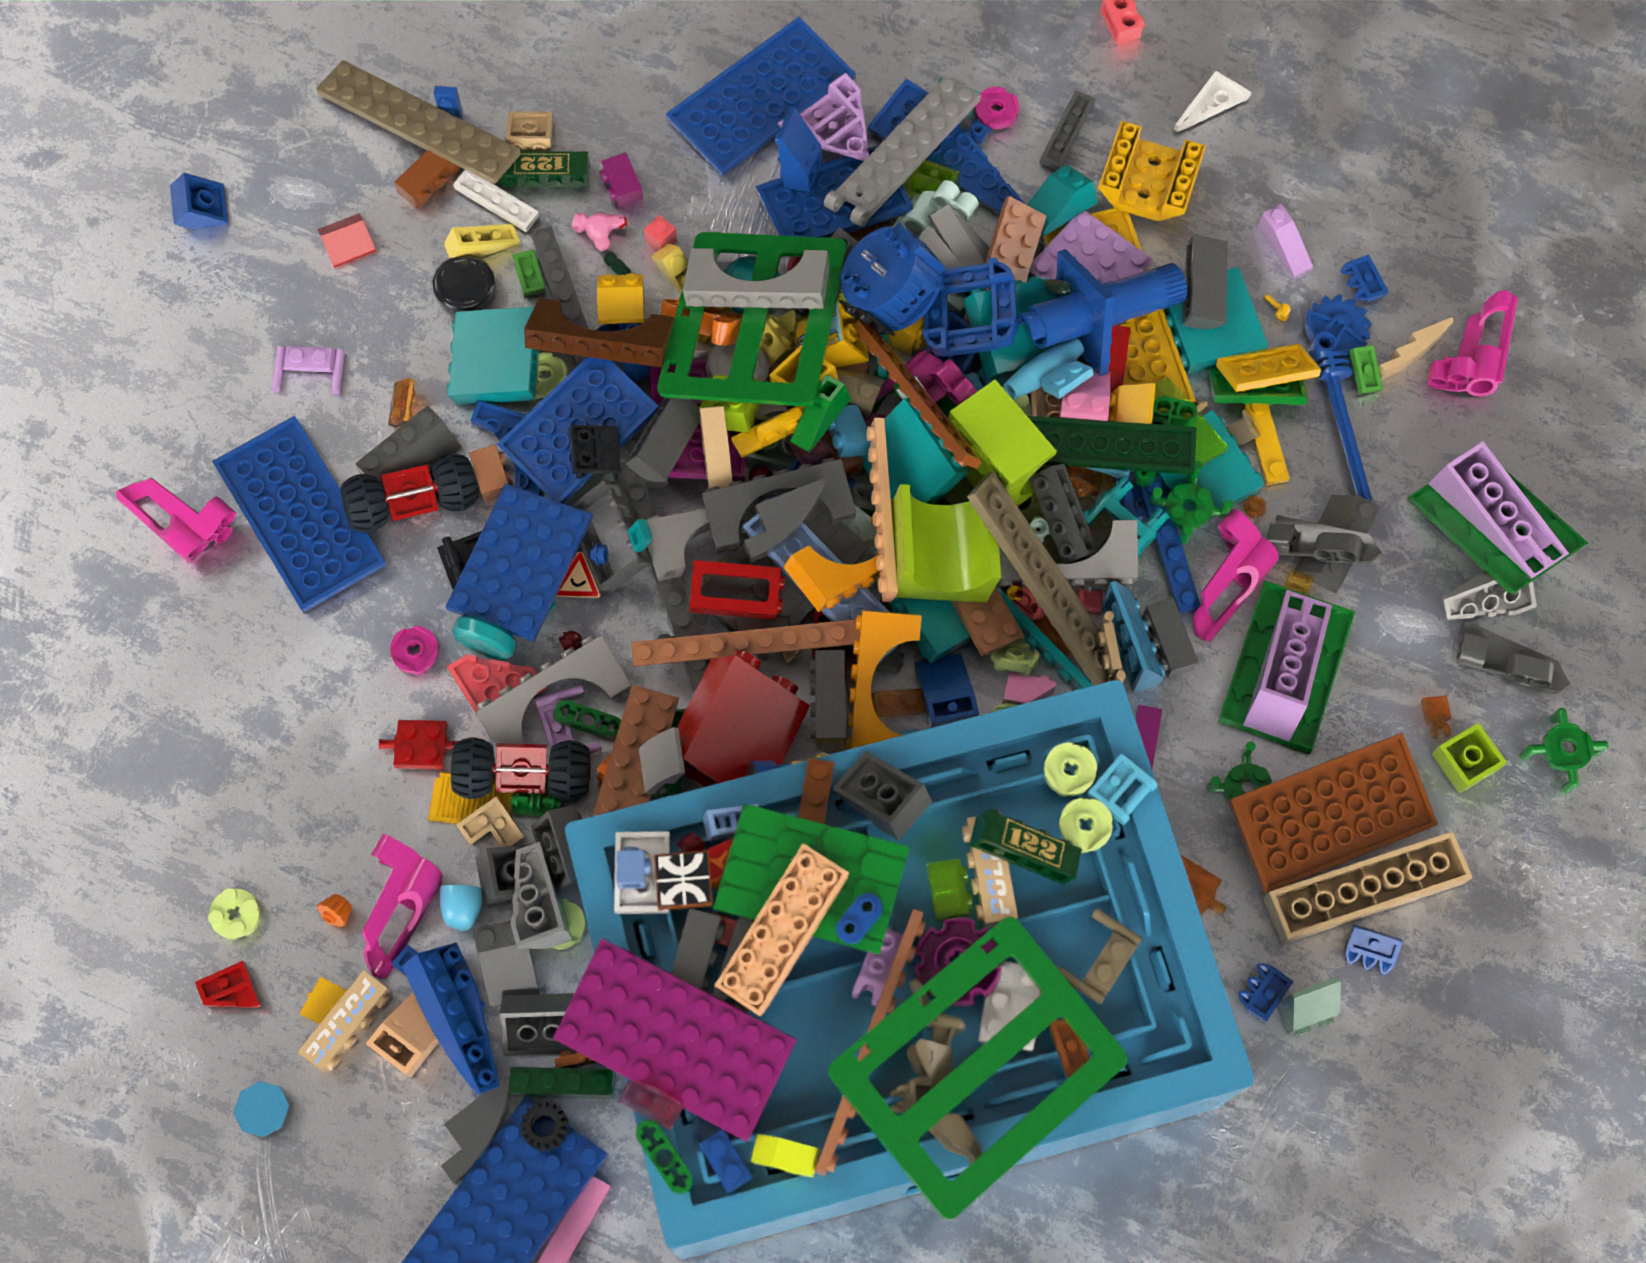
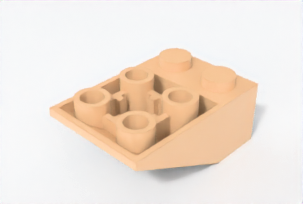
M412 992L382 1022L366 1045L411 1078L439 1041L428 1024L414 992Z

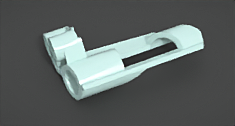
M945 180L936 192L924 191L920 195L915 194L911 200L913 209L906 214L900 215L892 228L900 222L911 232L923 231L918 237L921 239L927 225L935 231L928 216L945 204H949L967 222L979 202L974 195L968 192L961 194L956 184Z

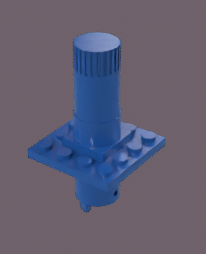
M1064 249L1058 251L1056 298L1029 306L1026 312L1017 315L1018 325L1026 324L1029 337L1040 349L1077 338L1084 348V352L1080 356L1102 376L1108 374L1111 361L1112 326L1183 303L1187 296L1186 279L1179 266L1169 263L1115 281L1111 280L1101 283L1076 257Z

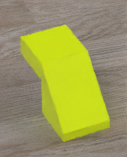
M757 1134L750 1162L779 1168L792 1174L813 1177L820 1149L778 1137Z

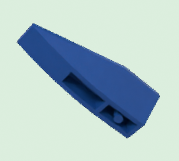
M457 942L417 953L402 968L434 1035L461 1076L477 1095L498 1088L500 1084L478 987Z

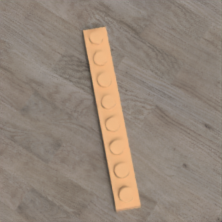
M874 418L871 426L867 428L866 437L867 441H871L868 461L872 462L870 483H873L874 487L871 502L872 505H875L873 525L877 527L874 543L879 553L876 560V568L880 570L878 592L882 593V602H892L898 593L885 423L884 418Z

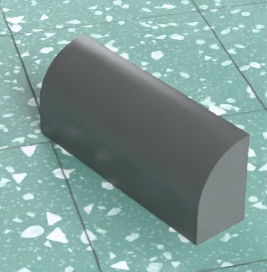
M1194 234L1185 244L1184 278L1187 283V296L1183 302L1182 326L1196 329H1213L1226 323L1228 241Z
M664 397L659 405L660 408L653 415L625 463L639 476L653 482H663L668 478L701 421L700 407L690 399Z

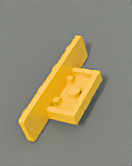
M799 407L791 408L750 428L749 433L742 432L733 436L731 442L741 458L748 456L793 434L803 411Z

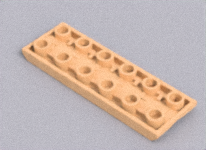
M802 844L715 986L761 1016L767 1010L845 884L849 872L805 844Z

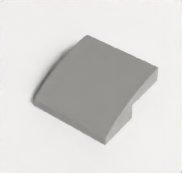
M677 727L659 733L639 748L646 794H655L665 783L674 784L685 773L679 729Z

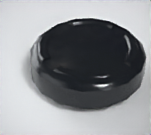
M471 255L452 257L444 261L435 271L432 281L437 301L441 307L453 314L462 311L483 310L493 300L496 291L494 273L489 265L479 257Z

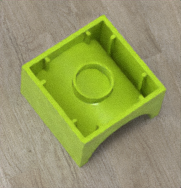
M993 380L952 409L948 419L982 460L977 469L966 465L970 472L965 475V478L975 488L986 474L994 471L1018 507L1035 494L1030 477L1036 474V471L1044 463L1056 455L1057 450L996 380Z
M900 484L891 503L898 593L895 598L986 603L1001 579L999 546L989 529L985 527L977 511L971 506L970 501L955 505L927 504L915 499L910 494V485Z

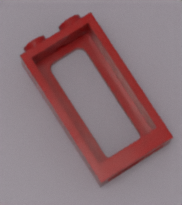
M694 560L689 613L776 620L777 613H782L783 599H778L779 590H784L785 575H780L781 568ZM705 574L766 579L770 583L769 597L765 602L705 597L701 595L702 577Z

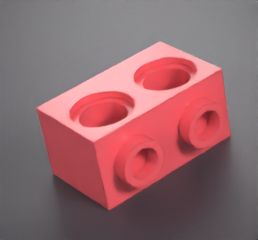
M1102 0L1100 11L1116 45L1140 38L1144 28V20L1136 11L1135 1Z

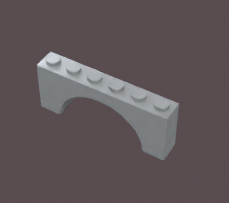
M691 248L683 286L686 306L823 309L830 269L828 251L804 250L800 262L784 275L764 281H745L727 275L717 266L714 249Z
M756 505L744 517L739 532L746 534L742 528L757 514L755 511ZM698 507L684 513L676 511L664 517L655 515L646 520L653 539L647 548L658 581L681 577L686 568L684 560L685 546L699 534L710 531L704 507Z
M1113 520L1112 531L1106 544L1095 555L1077 563L1056 564L1067 582H1070V585L1081 586L1085 585L1084 581H1094V585H1108L1109 581H1118L1121 585H1131L1133 581H1137V520ZM999 547L1001 579L998 582V586L1009 587L1012 586V583L1022 582V586H1025L1022 578L1016 569L1012 567L1004 551Z
M592 634L581 641L582 647L574 650L573 647L560 654L562 659L556 663L553 660L546 662L540 666L542 671L533 676L531 672L519 679L520 685L513 689L509 685L498 692L500 697L491 701L488 698L477 705L479 710L475 711V714L495 746H497V743L525 744L522 736L524 712L531 699L541 689L555 681L573 678L586 680L598 686L608 698L613 697L631 685L601 635L595 638Z

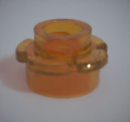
M1252 495L1244 502L1243 507L1249 517L1257 518L1266 512V501L1262 497L1258 498L1256 495Z

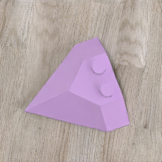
M845 73L829 85L827 95L800 115L821 144V149L865 161L869 153L861 104V92L857 84ZM783 119L778 122L780 127H782Z

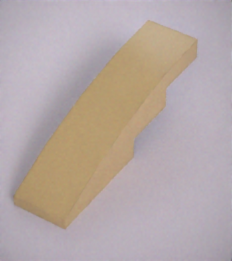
M1450 317L1413 332L1406 342L1407 345L1397 348L1390 361L1380 364L1381 381L1399 373L1418 361L1446 334L1454 319Z
M724 406L699 408L708 488L716 486L720 487V489L729 487V484L732 483Z

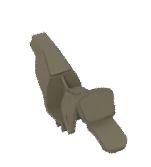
M914 979L909 983L913 994L923 986L918 979ZM927 993L918 999L924 1007L930 1003ZM941 1013L926 1026V1028L932 1029L931 1040L919 1039L915 1045H912L907 1050L906 1055L918 1077L905 1085H899L890 1092V1096L897 1095L902 1099V1102L898 1101L896 1106H891L893 1112L904 1113L951 1072L952 1049L950 1044L953 1034L965 1032L966 1026L963 1020ZM947 1114L929 1129L947 1151L967 1157L970 1164L982 1154V1147L960 1114Z

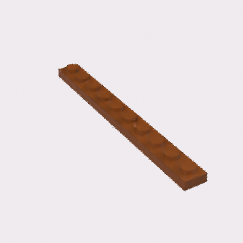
M858 319L853 325V328L858 333L857 337L867 344L868 351L879 359L878 364L888 370V376L899 384V390L911 399L910 404L922 413L920 415L921 418L933 427L931 429L932 432L942 438L944 441L942 443L943 446L955 455L954 460L961 466L966 467V465L977 469L982 462L979 456L880 333L875 331L872 325Z

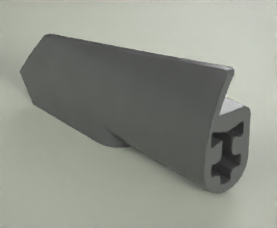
M1281 515L1276 516L1275 524H1270L1266 537L1275 546L1278 555L1314 556L1315 559L1321 562L1371 564L1382 555V552L1368 533Z
M1464 622L1456 655L1457 664L1506 675V679L1511 682L1555 693L1561 692L1570 685L1558 660L1499 636L1473 623Z

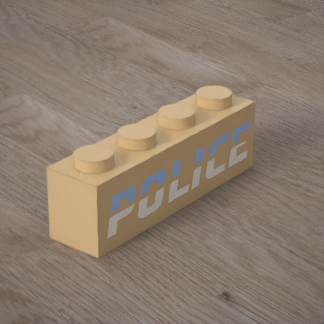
M976 817L967 818L965 826L962 827L964 843L968 842L969 845ZM969 846L970 852L966 853L967 865L969 869L973 868L974 879H971V888L973 895H978L979 905H975L978 921H982L983 929L985 927H994L1006 917L1018 919L1008 862Z
M363 970L297 1053L323 1073H326L327 1070L332 1071L339 1063V1056L344 1049L349 1050L357 1040L355 1036L360 1029L365 1030L373 1020L372 1014L376 1009H382L389 1001L390 997L388 995L391 991Z

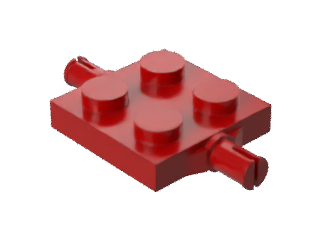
M398 720L397 733L394 740L379 739L378 747L379 750L393 749V766L395 769L444 770L445 756L448 750H452L454 744L458 741H448L447 721Z

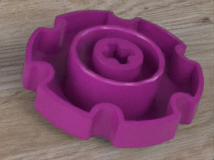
M968 918L946 919L943 921L944 927L941 930H935L931 927L919 941L915 952L917 957L922 959L921 964L915 966V971L921 984L925 985L985 935L989 929L985 927L983 930H976L975 921ZM991 938L981 948L988 954L997 945ZM997 966L951 1006H970L975 1003L974 997L976 995L989 996L1000 981L1002 975L1001 967ZM930 990L927 991V993H928L931 997H933V995L930 993Z

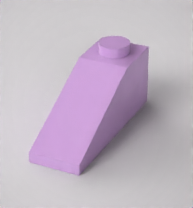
M1279 204L1262 213L1257 227L1293 279L1311 270L1313 265L1296 225L1283 205Z

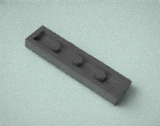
M1075 90L1040 158V164L1056 171L1063 166L1096 98Z

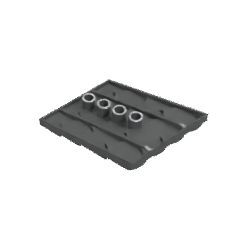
M816 504L813 512L804 523L843 564H856L870 547L846 525H843L842 522L832 524L825 510L818 504ZM744 543L725 562L778 567L768 556L751 563ZM781 570L780 575H785L784 590H779L778 599H783L782 613H777L776 620L724 615L712 616L730 632L799 625L815 607ZM713 575L701 587V595L705 597L765 602L769 597L770 583L766 579ZM772 653L759 654L757 656L765 662Z

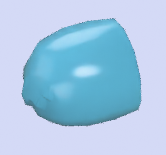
M442 885L440 887V909L445 924L459 931L469 930L474 926L481 911V888L468 885Z

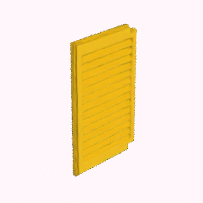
M441 771L440 778L436 777L434 781L428 821L458 824L496 796L499 797L511 814V795L514 793H496V778L493 777V786L489 794L476 799L463 798L455 794L451 788V772Z

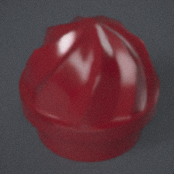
M758 465L749 472V480L752 481V478L760 475L770 477L773 476V472L765 465Z
M575 631L563 632V635L558 638L564 651L571 647L577 650L582 646V636Z
M691 831L677 843V846L681 849L680 853L704 851L705 847L702 836H697L694 831Z

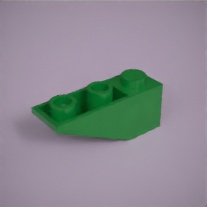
M827 374L819 383L816 401L804 409L791 439L792 444L809 453L851 400L844 383Z

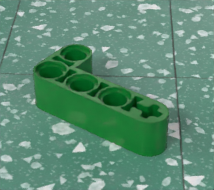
M1168 396L1158 397L1154 401L1152 424L1195 426L1197 407L1194 403ZM1160 408H1167L1169 411L1162 413L1158 410ZM1184 413H1189L1192 415V417L1183 418L1181 415ZM1135 471V482L1141 487L1151 486L1157 476V472H1147L1146 475H1143L1144 471Z

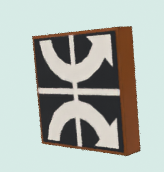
M709 851L654 855L658 910L713 906Z

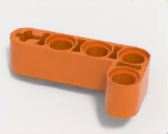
M662 300L661 315L673 316L675 319L679 300ZM706 306L699 334L711 336V343L726 346L736 343L743 315ZM684 309L682 316H689L691 309Z

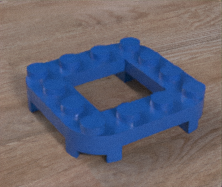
M988 258V263L945 269L940 274L942 281L939 293L930 309L924 314V330L922 332L933 354L936 356H955L998 350L1012 345L1018 331L1016 282L1011 268L999 262L997 258ZM978 288H991L992 325L949 331L947 294L967 292Z

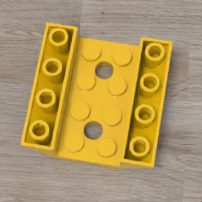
M1121 120L1098 189L1115 209L1159 222L1185 214L1206 145L1185 139L1181 151L1139 139L1142 126ZM1154 161L1157 162L1159 165L1153 166L1149 162ZM1138 194H1145L1148 198H1141Z

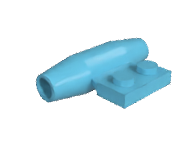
M1077 338L1048 348L1023 365L1004 384V390L1015 400L1042 387L1044 392L1060 399L1092 377L1093 369L1079 361H1075L1084 352L1082 343Z

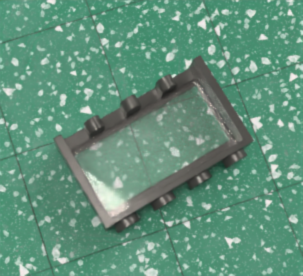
M603 480L570 505L571 507L591 513L593 516L580 546L599 591L615 592L618 587L644 568L653 565L647 547L643 552H634L627 531L637 518L621 482ZM598 542L601 545H607L609 553L607 564H601L600 566H597L595 561L592 562L590 557L591 548L595 547Z

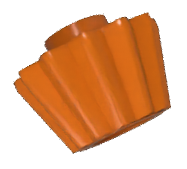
M335 893L317 904V911L320 912L325 922L340 928L342 926L345 927L352 910V905L349 901Z

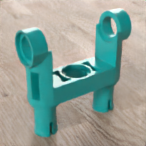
M1121 477L1109 492H1104L1088 511H1084L1083 514L1088 526L1093 523L1103 510L1115 520H1137L1139 559L1143 551L1156 538V531L1170 517L1165 512L1157 519L1163 512L1158 507L1145 523L1138 520L1120 503V500L1133 488L1130 482L1123 487L1127 479Z

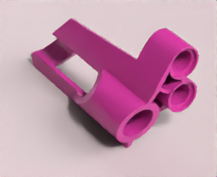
M1502 290L1490 296L1483 304L1481 312L1469 317L1458 357L1450 358L1448 356L1442 360L1432 362L1427 384L1432 388L1440 390L1467 391L1473 396H1486L1495 392L1498 383L1503 382L1518 297L1512 295L1508 290ZM1504 311L1505 315L1499 347L1480 345L1485 319L1493 312Z
M922 349L905 364L913 376L918 378L935 403L947 395L958 406L977 392L971 382L962 375L957 365L949 358L943 363ZM891 378L884 383L876 403L894 389V383L896 382ZM872 412L869 419L864 417L863 419L868 428V426H871L874 418L885 419L887 415Z
M152 477L144 481L135 482L116 491L117 499L187 563L200 554L211 541L214 540L220 544L232 533V527L229 524L235 519L236 512L217 496L209 500L201 512L198 513ZM149 496L171 516L169 526L166 529L162 528L134 501Z
M1232 509L1218 525L1221 533L1220 538L1224 540V543L1231 551L1202 590V604L1196 610L1193 617V628L1196 636L1211 642L1276 564L1279 557L1275 546L1267 539L1262 538L1256 526L1237 509ZM1233 580L1243 589L1220 617L1214 621L1210 616L1209 607Z
M383 833L371 852V856L378 858L380 864L391 868L392 871L362 930V935L366 942L363 951L366 966L373 976L380 979L389 976L393 969L392 962L407 945L441 886L443 878L440 870L432 862L421 857L412 848ZM400 903L414 912L389 955H386L379 945L378 938Z

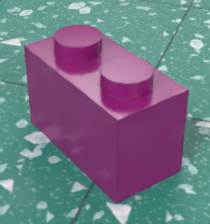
M626 152L601 161L602 170L599 171L603 183L608 184V195L611 202H616L618 209L643 200L642 187Z

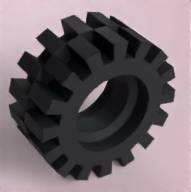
M542 1101V1104H538V1102L533 1103L534 1107H528L526 1115L523 1114L521 1117L523 1120L522 1123L520 1122L522 1136L533 1149L536 1148L542 1152L544 1150L552 1151L553 1147L559 1148L560 1143L565 1142L566 1134H569V1121L566 1114L554 1102ZM542 1117H550L555 1123L554 1130L546 1136L537 1134L535 1130L536 1122Z

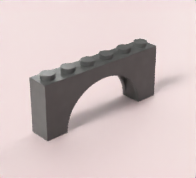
M829 458L823 460L821 464L814 466L812 464H804L799 466L798 470L790 472L788 469L780 470L770 477L760 475L752 478V481L749 482L735 481L730 483L729 487L721 489L718 486L708 488L705 493H702V501L716 553L740 548L739 530L746 514L756 504L767 498L782 495L822 478L825 485L817 504L825 510L831 523L836 524L855 519L856 509L842 460Z

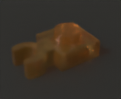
M1447 695L1422 698L1421 705L1425 723L1433 724L1430 730L1431 737L1433 739L1438 737L1437 729L1444 731L1445 738L1451 735V728L1445 723V721L1451 719Z

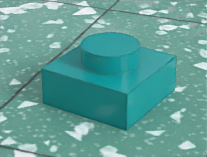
M637 519L627 531L634 552H643L653 540L652 532L647 525L646 519Z

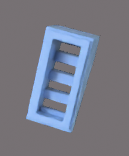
M743 805L706 810L703 815V822L707 840L712 841L733 837L737 827L735 815L740 817ZM725 817H728L729 828H726ZM716 819L718 821L719 829H716L714 820Z

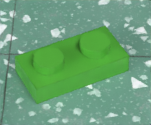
M534 249L513 254L512 257L524 298L546 292Z
M1374 345L1349 350L1358 394L1383 390Z

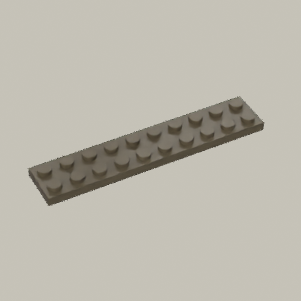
M344 60L316 88L317 94L431 151L494 185L521 155L519 148Z
M992 471L986 474L967 496L971 506L977 511L985 527L989 529L998 546L1004 551L1012 567L1016 569L1025 586L1036 599L1039 607L1043 609L1049 618L1051 625L1057 630L1064 644L1075 657L1077 664L1081 666L1088 676L1089 681L1093 685L1113 681L1115 676L1109 677L1108 669L1103 667L1102 656L1105 653L1103 646L1100 647L1098 642L1099 628L995 472Z

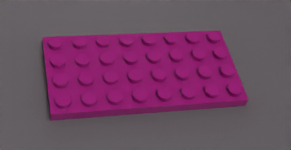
M604 938L600 940L553 1039L746 1142L750 1140L798 1040Z

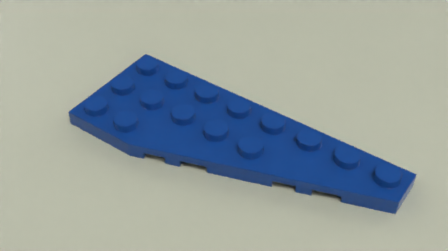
M906 78L867 126V131L884 141L929 92ZM959 124L920 164L943 180L956 184L960 191L974 195L980 204L999 216L1005 198L1011 196L1024 203L1011 185L1007 184L1000 176L997 168L993 167L987 160L988 157L967 132L965 133Z

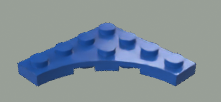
M478 400L470 421L471 424L485 429L500 441L527 414ZM514 463L516 471L515 487L541 496L542 490Z

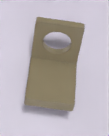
M1246 410L1241 411L1244 418L1225 427L1228 433L1236 438L1237 446L1261 436L1252 415Z

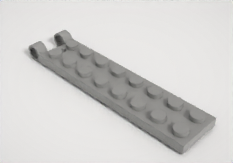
M945 76L836 191H830L827 194L824 206L833 212H837L843 203L847 201L856 206L851 213L850 221L860 227L866 225L871 216L981 101V94Z

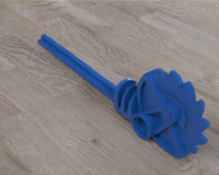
M1339 294L1330 301L1329 297L1325 295L1321 300V304L1313 303L1312 310L1309 309L1304 317V329L1311 342L1308 353L1321 368L1319 380L1326 383L1356 496L1372 501L1339 380H1344L1353 374L1352 368L1348 367L1350 361L1346 358L1350 357L1349 350L1364 347L1368 344L1365 341L1370 339L1367 328H1370L1372 323L1363 316L1367 313V310L1354 306L1356 303L1355 299L1342 301V295Z

